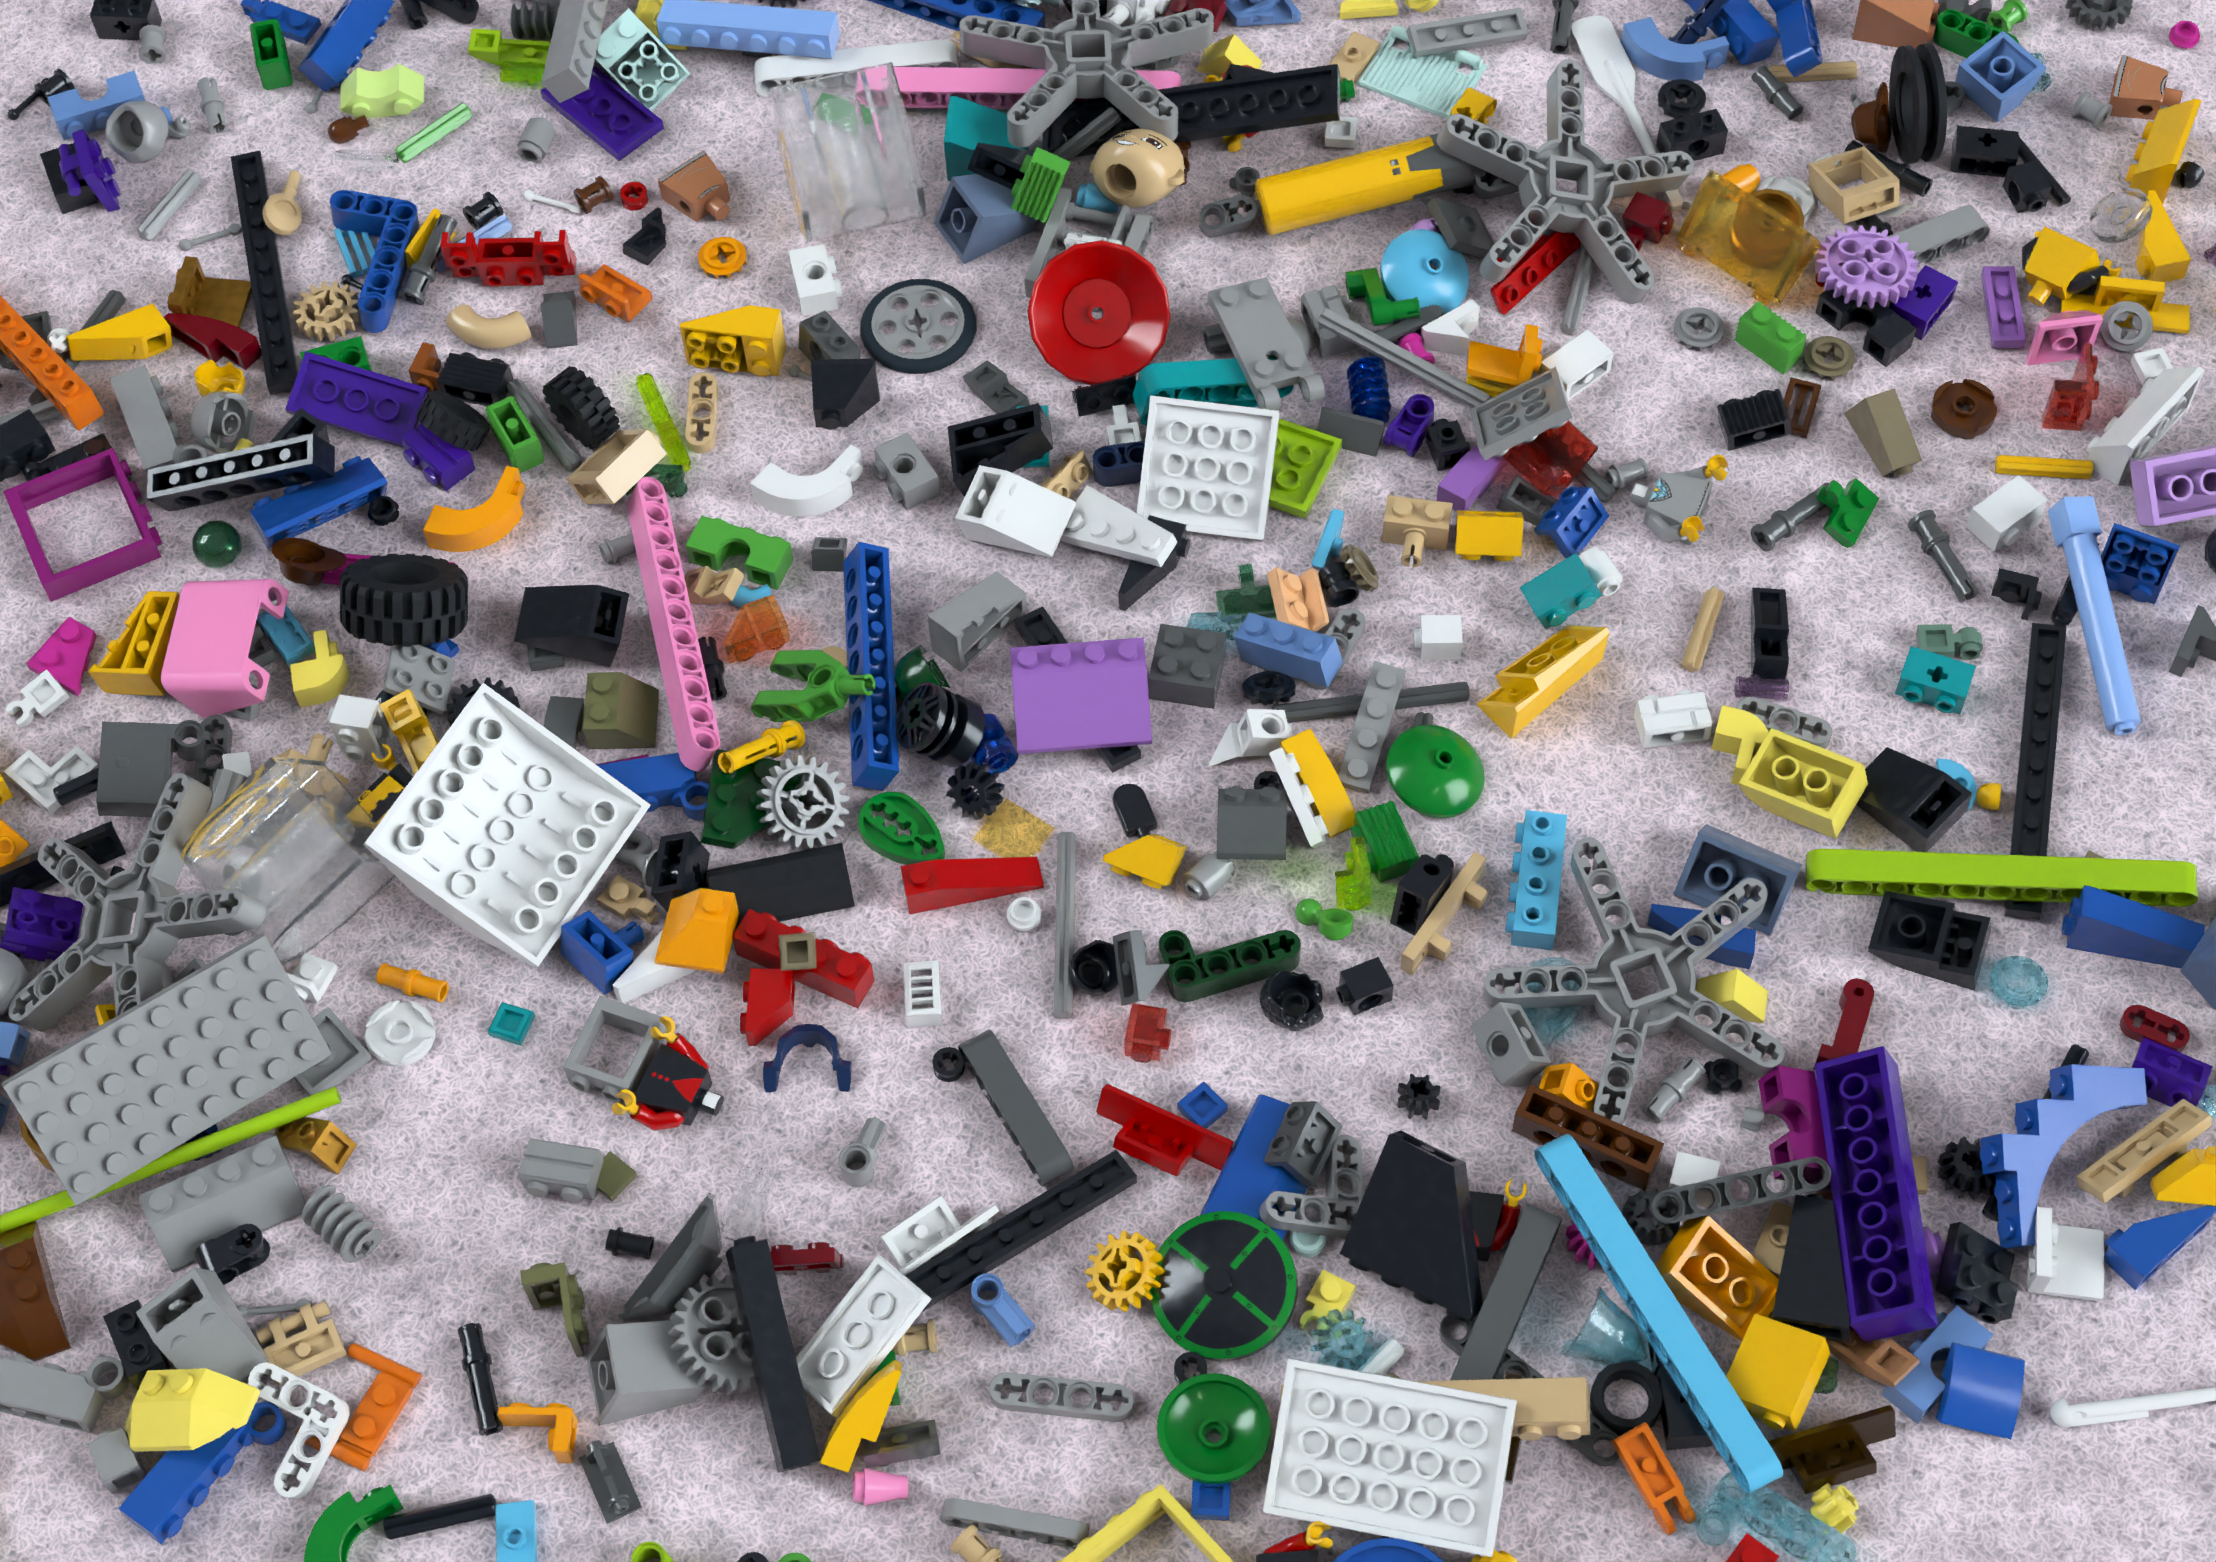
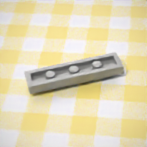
M1521 8L1409 25L1406 31L1414 57L1525 40L1528 35Z
M1374 661L1338 774L1344 788L1369 793L1406 670Z

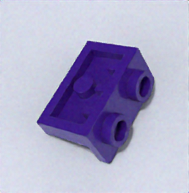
M2143 1037L2131 1068L2145 1069L2147 1097L2170 1107L2185 1099L2197 1107L2213 1066Z

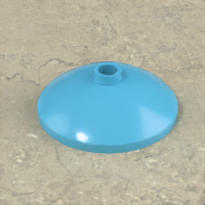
M1424 229L1410 230L1397 236L1383 253L1380 264L1381 281L1392 301L1418 297L1420 311L1426 306L1429 307V305L1437 304V306L1442 308L1443 315L1457 308L1466 297L1469 288V270L1466 260L1461 252L1449 248L1443 235ZM1429 263H1432L1436 267V270L1432 269Z

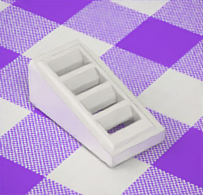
M939 961L904 963L907 1028L942 1025ZM932 970V975L912 977L911 971ZM932 982V986L912 987L913 983ZM933 993V996L913 998V994ZM933 1004V1007L913 1009V1005Z

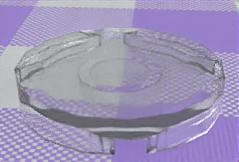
M2135 188L2122 189L2123 192L2118 194L2112 192L2103 197L2090 213V228L2095 237L2102 242L2118 243L2126 241L2142 231L2151 219L2153 210L2150 200L2144 192Z

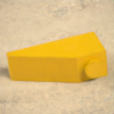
M2150 190L2141 212L2138 256L2136 260L2137 271L2141 276L2144 275L2146 280L2167 282L2184 278L2191 258L2155 190Z

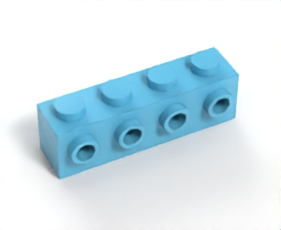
M1526 810L1524 823L1517 822L1515 843H1521V852H1514L1512 872L1518 873V881L1511 882L1508 901L1515 903L1514 912L1507 913L1505 929L1506 933H1512L1511 945L1553 950L1567 815Z

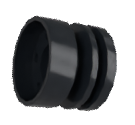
M932 682L921 683L912 689L902 703L896 720V737L899 744L910 751H915L922 756L927 755L932 760L948 767H959L974 754L982 739L985 727V714L981 705L968 698L954 694Z

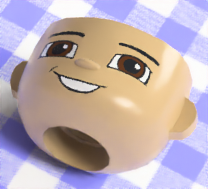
M1132 129L1115 135L1097 150L1094 160L1089 164L1090 172L1093 173L1094 182L1098 190L1107 199L1119 206L1126 205L1129 208H1141L1152 205L1184 183L1185 166L1179 147L1171 139L1148 129Z

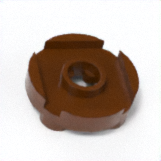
M1963 379V383L1952 384L1953 380L1942 384L1936 390L1931 404V418L1942 430L1966 440L1973 439L1977 435L1989 430L1994 423L1997 406L1994 403L1995 397L1988 387L1971 379ZM1968 405L1970 407L1969 412L1961 411L1957 406L1963 407Z

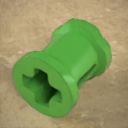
M2007 0L2002 9L1993 11L1988 15V24L2009 33L2015 23H2021L2027 18L2026 6L2020 0Z

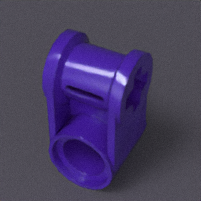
M1424 394L1411 396L1398 416L1387 428L1383 443L1387 446L1391 444L1407 451L1408 456L1414 457L1426 438L1427 427H1431V424L1434 422L1435 407L1432 398Z

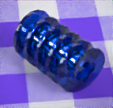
M1368 356L1355 360L1347 369V379L1352 414L1383 421L1386 424L1390 419L1388 413L1391 411L1392 405L1389 401V384L1387 382V372L1385 371L1386 364L1383 359Z

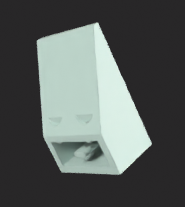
M629 8L600 35L595 62L613 81L651 112L691 75Z

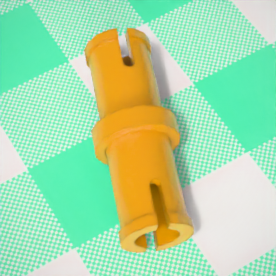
M383 963L376 975V982L380 985L403 990L404 995L411 997L420 995L441 1003L446 999L449 991V983L447 981L422 975L420 970L413 968L408 971Z

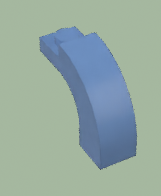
M1651 17L1623 24L1621 44L1627 56L1636 66L1655 77L1670 81L1675 79L1697 81L1703 79L1705 69H1716L1722 64H1726L1729 43L1725 36L1696 44H1679L1665 38L1659 32Z

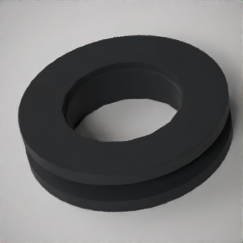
M1930 43L1920 44L1916 49L1910 45L1898 47L1891 65L1889 82L1891 128L1898 155L1906 164L1917 163L1920 158L1925 162L1937 161L1941 156L1945 143L1947 129L1945 77L1939 54Z

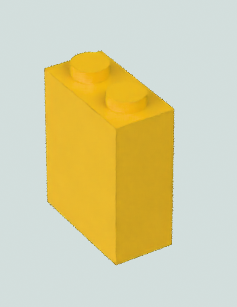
M1755 1313L1726 1377L1751 1416L1761 1419L1766 1426L1772 1429L1782 1431L1783 1428L1796 1432L1831 1353L1825 1337Z

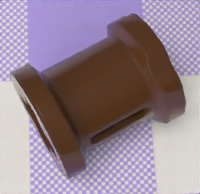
M602 176L596 177L594 183L583 189L576 188L573 190L578 205L582 207L586 214L592 212V208L604 201L610 202L614 199L610 186Z

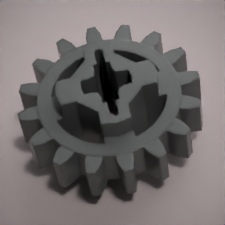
M2067 0L2065 7L2070 9V17H2078V25L2086 22L2088 23L2087 29H2091L2095 25L2098 26L2100 31H2103L2104 27L2108 25L2113 30L2117 23L2123 25L2126 17L2129 18L2133 0Z

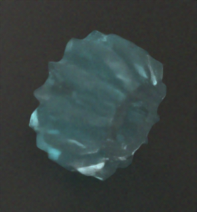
M1338 1309L1329 1311L1328 1318L1325 1316L1319 1317L1317 1323L1320 1329H1314L1310 1333L1313 1338L1318 1340V1344L1312 1345L1310 1350L1322 1353L1318 1359V1364L1325 1365L1329 1363V1366L1355 1370V1364L1358 1366L1365 1365L1367 1360L1364 1353L1372 1352L1374 1349L1371 1344L1366 1343V1338L1373 1336L1374 1332L1371 1330L1363 1331L1362 1329L1366 1319L1360 1317L1354 1320V1311L1350 1309L1345 1310L1342 1314ZM1344 1336L1346 1344L1339 1346L1337 1338Z

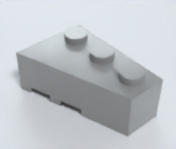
M997 571L928 615L932 651L962 672L1015 619L1019 618L1027 610L1026 592Z

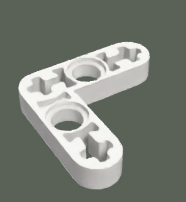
M260 1363L250 1372L248 1385L256 1387L260 1391L259 1397L305 1419L274 1478V1487L281 1496L290 1499H300L310 1492L348 1421L350 1415L349 1407L342 1398L274 1364ZM263 1375H271L273 1380L284 1384L281 1391L270 1386L264 1387L265 1384L260 1381ZM299 1386H304L308 1394L307 1400L303 1405L294 1407L290 1402L291 1392ZM319 1402L327 1407L334 1406L333 1409L338 1413L334 1419H327L326 1414L314 1409V1407ZM316 1436L321 1442L320 1451L317 1455L308 1458L303 1452L304 1443L308 1438ZM296 1459L311 1464L309 1470L294 1464ZM289 1475H297V1479L301 1481L298 1488H290V1484L286 1482Z

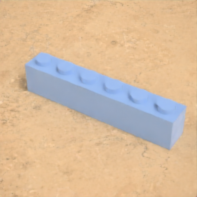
M664 0L656 20L660 42L668 45L832 59L840 37L837 12L699 0Z

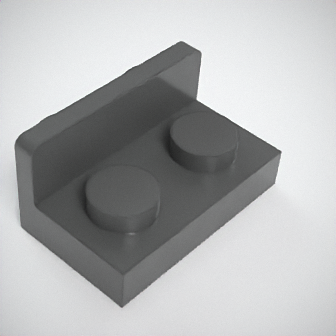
M1317 1101L1292 1102L1284 1114V1119L1275 1137L1270 1143L1264 1162L1268 1166H1283L1303 1186L1314 1187L1343 1125Z

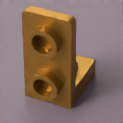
M303 1117L277 1127L273 1135H276L283 1149L307 1153L323 1168L333 1174L340 1173L357 1146L353 1140L331 1121L311 1117Z

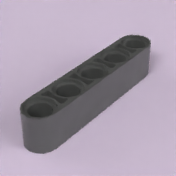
M988 1029L958 1045V1050L963 1055L964 1063L969 1062L970 1067L968 1069L980 1089H985L988 1093L985 1097L998 1118L1002 1117L1005 1122L1002 1124L1016 1146L1020 1145L1022 1148L1019 1152L1033 1175L1038 1174V1183L1044 1186L1072 1171L1074 1165L1069 1153L994 1033Z
M1807 1157L1678 1186L1655 1193L1650 1199L1649 1211L1652 1217L1659 1222L1675 1223L1820 1190L1829 1183L1831 1169L1823 1159ZM1809 1163L1816 1164L1821 1170L1820 1180L1813 1185L1807 1183L1803 1177V1169ZM1773 1171L1781 1173L1785 1179L1784 1188L1778 1193L1772 1192L1766 1185L1767 1176ZM1738 1179L1743 1180L1749 1187L1748 1196L1742 1201L1735 1200L1730 1194L1731 1184ZM1702 1187L1708 1189L1713 1196L1712 1204L1706 1209L1698 1208L1693 1198L1694 1193ZM1670 1196L1675 1200L1677 1209L1672 1216L1663 1217L1658 1212L1657 1204L1661 1197Z

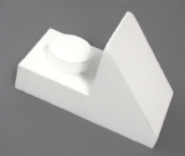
M1472 299L1423 326L1421 337L1425 350L1467 356L1469 346L1468 334L1473 332L1478 326L1480 307Z

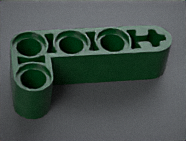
M1170 930L1165 932L1158 942L1159 964L1169 963L1164 977L1173 998L1180 1002H1191L1271 978L1276 971L1283 968L1290 972L1295 970L1300 962L1301 943L1299 937L1294 932L1281 930L1195 956L1187 935L1178 930ZM1173 949L1181 951V953L1176 955L1167 952ZM1248 959L1257 960L1258 963L1251 965L1245 963L1244 961ZM1215 969H1222L1226 972L1223 974H1214L1211 971ZM1181 979H1190L1193 982L1189 984H1181L1178 981Z

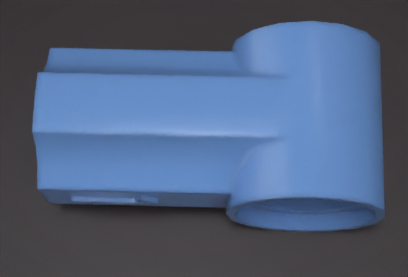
M990 1273L981 1274L976 1277L971 1286L972 1307L975 1312L984 1316L1010 1348L1018 1345L1035 1329V1324L1007 1293L999 1277ZM985 1290H991L997 1294L994 1299L989 1301L982 1300L978 1295Z

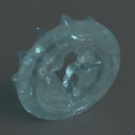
M2008 956L1998 961L1993 967L1989 985L1995 991V998L2000 997L2003 999L2007 1007L2016 1005L2024 1009L2029 1005L2036 1006L2045 996L2048 988V979L2042 967L2032 959L2023 956ZM2012 977L2017 980L2028 978L2024 984V990L2019 986L2009 987L2013 981Z

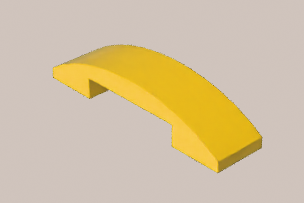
M407 689L381 703L380 706L391 731L397 736L415 775L439 741L413 692Z

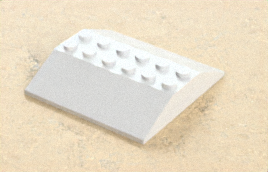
M482 683L363 845L413 894L469 934L537 968L561 935V926L571 921L651 805L489 686Z

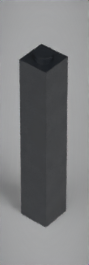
M755 1236L734 1240V1247H730L725 1254L777 1472L781 1473L815 1464L820 1461L819 1452L767 1239L756 1241Z

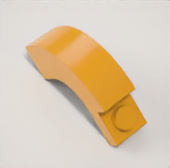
M506 465L492 496L475 508L456 510L434 505L423 528L428 547L448 552H467L489 546L506 536L518 524L524 514L520 501L524 496L525 483L522 482L519 469Z

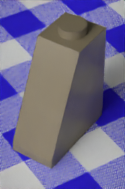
M1895 388L1867 397L1844 413L1882 476L1892 473L1895 478L1905 476L1913 472L1912 466L1922 461Z

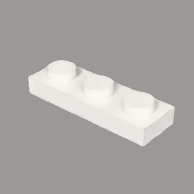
M1282 747L1270 752L1269 754L1310 846L1317 848L1326 844L1327 842L1323 835L1329 833L1322 816L1320 814L1315 816L1310 804L1315 801L1307 783L1301 785L1296 773L1301 771L1295 755L1293 752L1287 754L1286 750Z

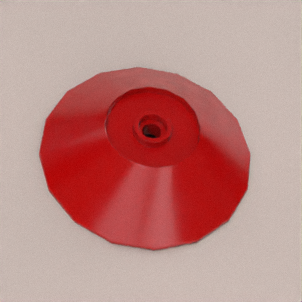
M1103 240L1073 245L1050 259L1033 283L1027 309L1031 338L1046 363L1069 380L1090 385L1122 378V375H1136L1144 367L1150 365L1165 343L1171 318L1167 288L1152 263L1128 246ZM1095 307H1099L1103 312L1102 317L1097 320L1091 314Z

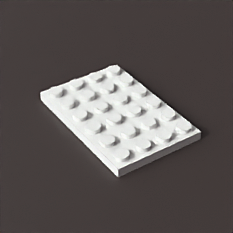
M1288 1358L1263 1513L1309 1522L1321 1521L1330 1526L1492 1557L1517 1400Z

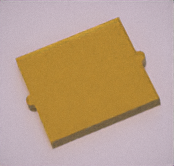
M1006 798L992 816H987V822L974 836L973 840L1002 858L1032 857L1035 852L1041 851V845L1053 832L1054 827Z

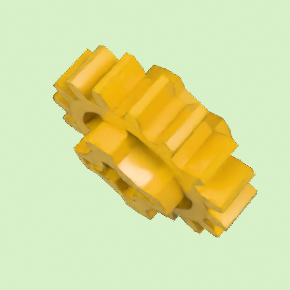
M1123 1230L1121 1231L1120 1239L1109 1234V1244L1104 1246L1098 1242L1096 1246L1100 1251L1097 1256L1089 1255L1088 1257L1094 1265L1092 1268L1085 1269V1274L1092 1278L1086 1286L1094 1292L1092 1297L1112 1311L1117 1307L1122 1312H1127L1129 1304L1139 1309L1141 1308L1140 1299L1145 1297L1148 1300H1152L1153 1296L1150 1289L1152 1287L1160 1288L1161 1286L1155 1278L1156 1275L1163 1274L1164 1269L1156 1263L1160 1262L1163 1257L1155 1250L1156 1245L1138 1232L1131 1235ZM1135 1251L1140 1252L1143 1261L1139 1260V1256L1135 1254ZM1106 1282H1110L1109 1286L1113 1288V1292L1109 1291Z

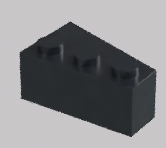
M1039 403L948 426L953 482L964 497L980 465L1012 473L1053 449L1050 420Z

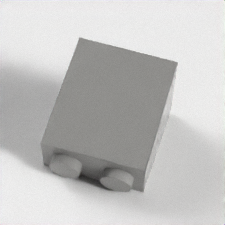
M670 1320L609 1324L604 1327L586 1357L599 1426L697 1401L706 1388L708 1380L699 1386L698 1380L700 1375L697 1372L691 1376L686 1375L690 1367L688 1362L683 1364L676 1362L683 1353L682 1351L671 1350V1346L678 1338L668 1335V1332L676 1324Z

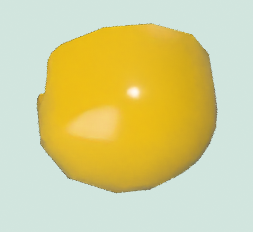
M208 360L199 365L194 372L195 382L201 397L211 392L222 390L242 395L246 387L243 371L234 367L231 362H228L226 366H218L214 360Z

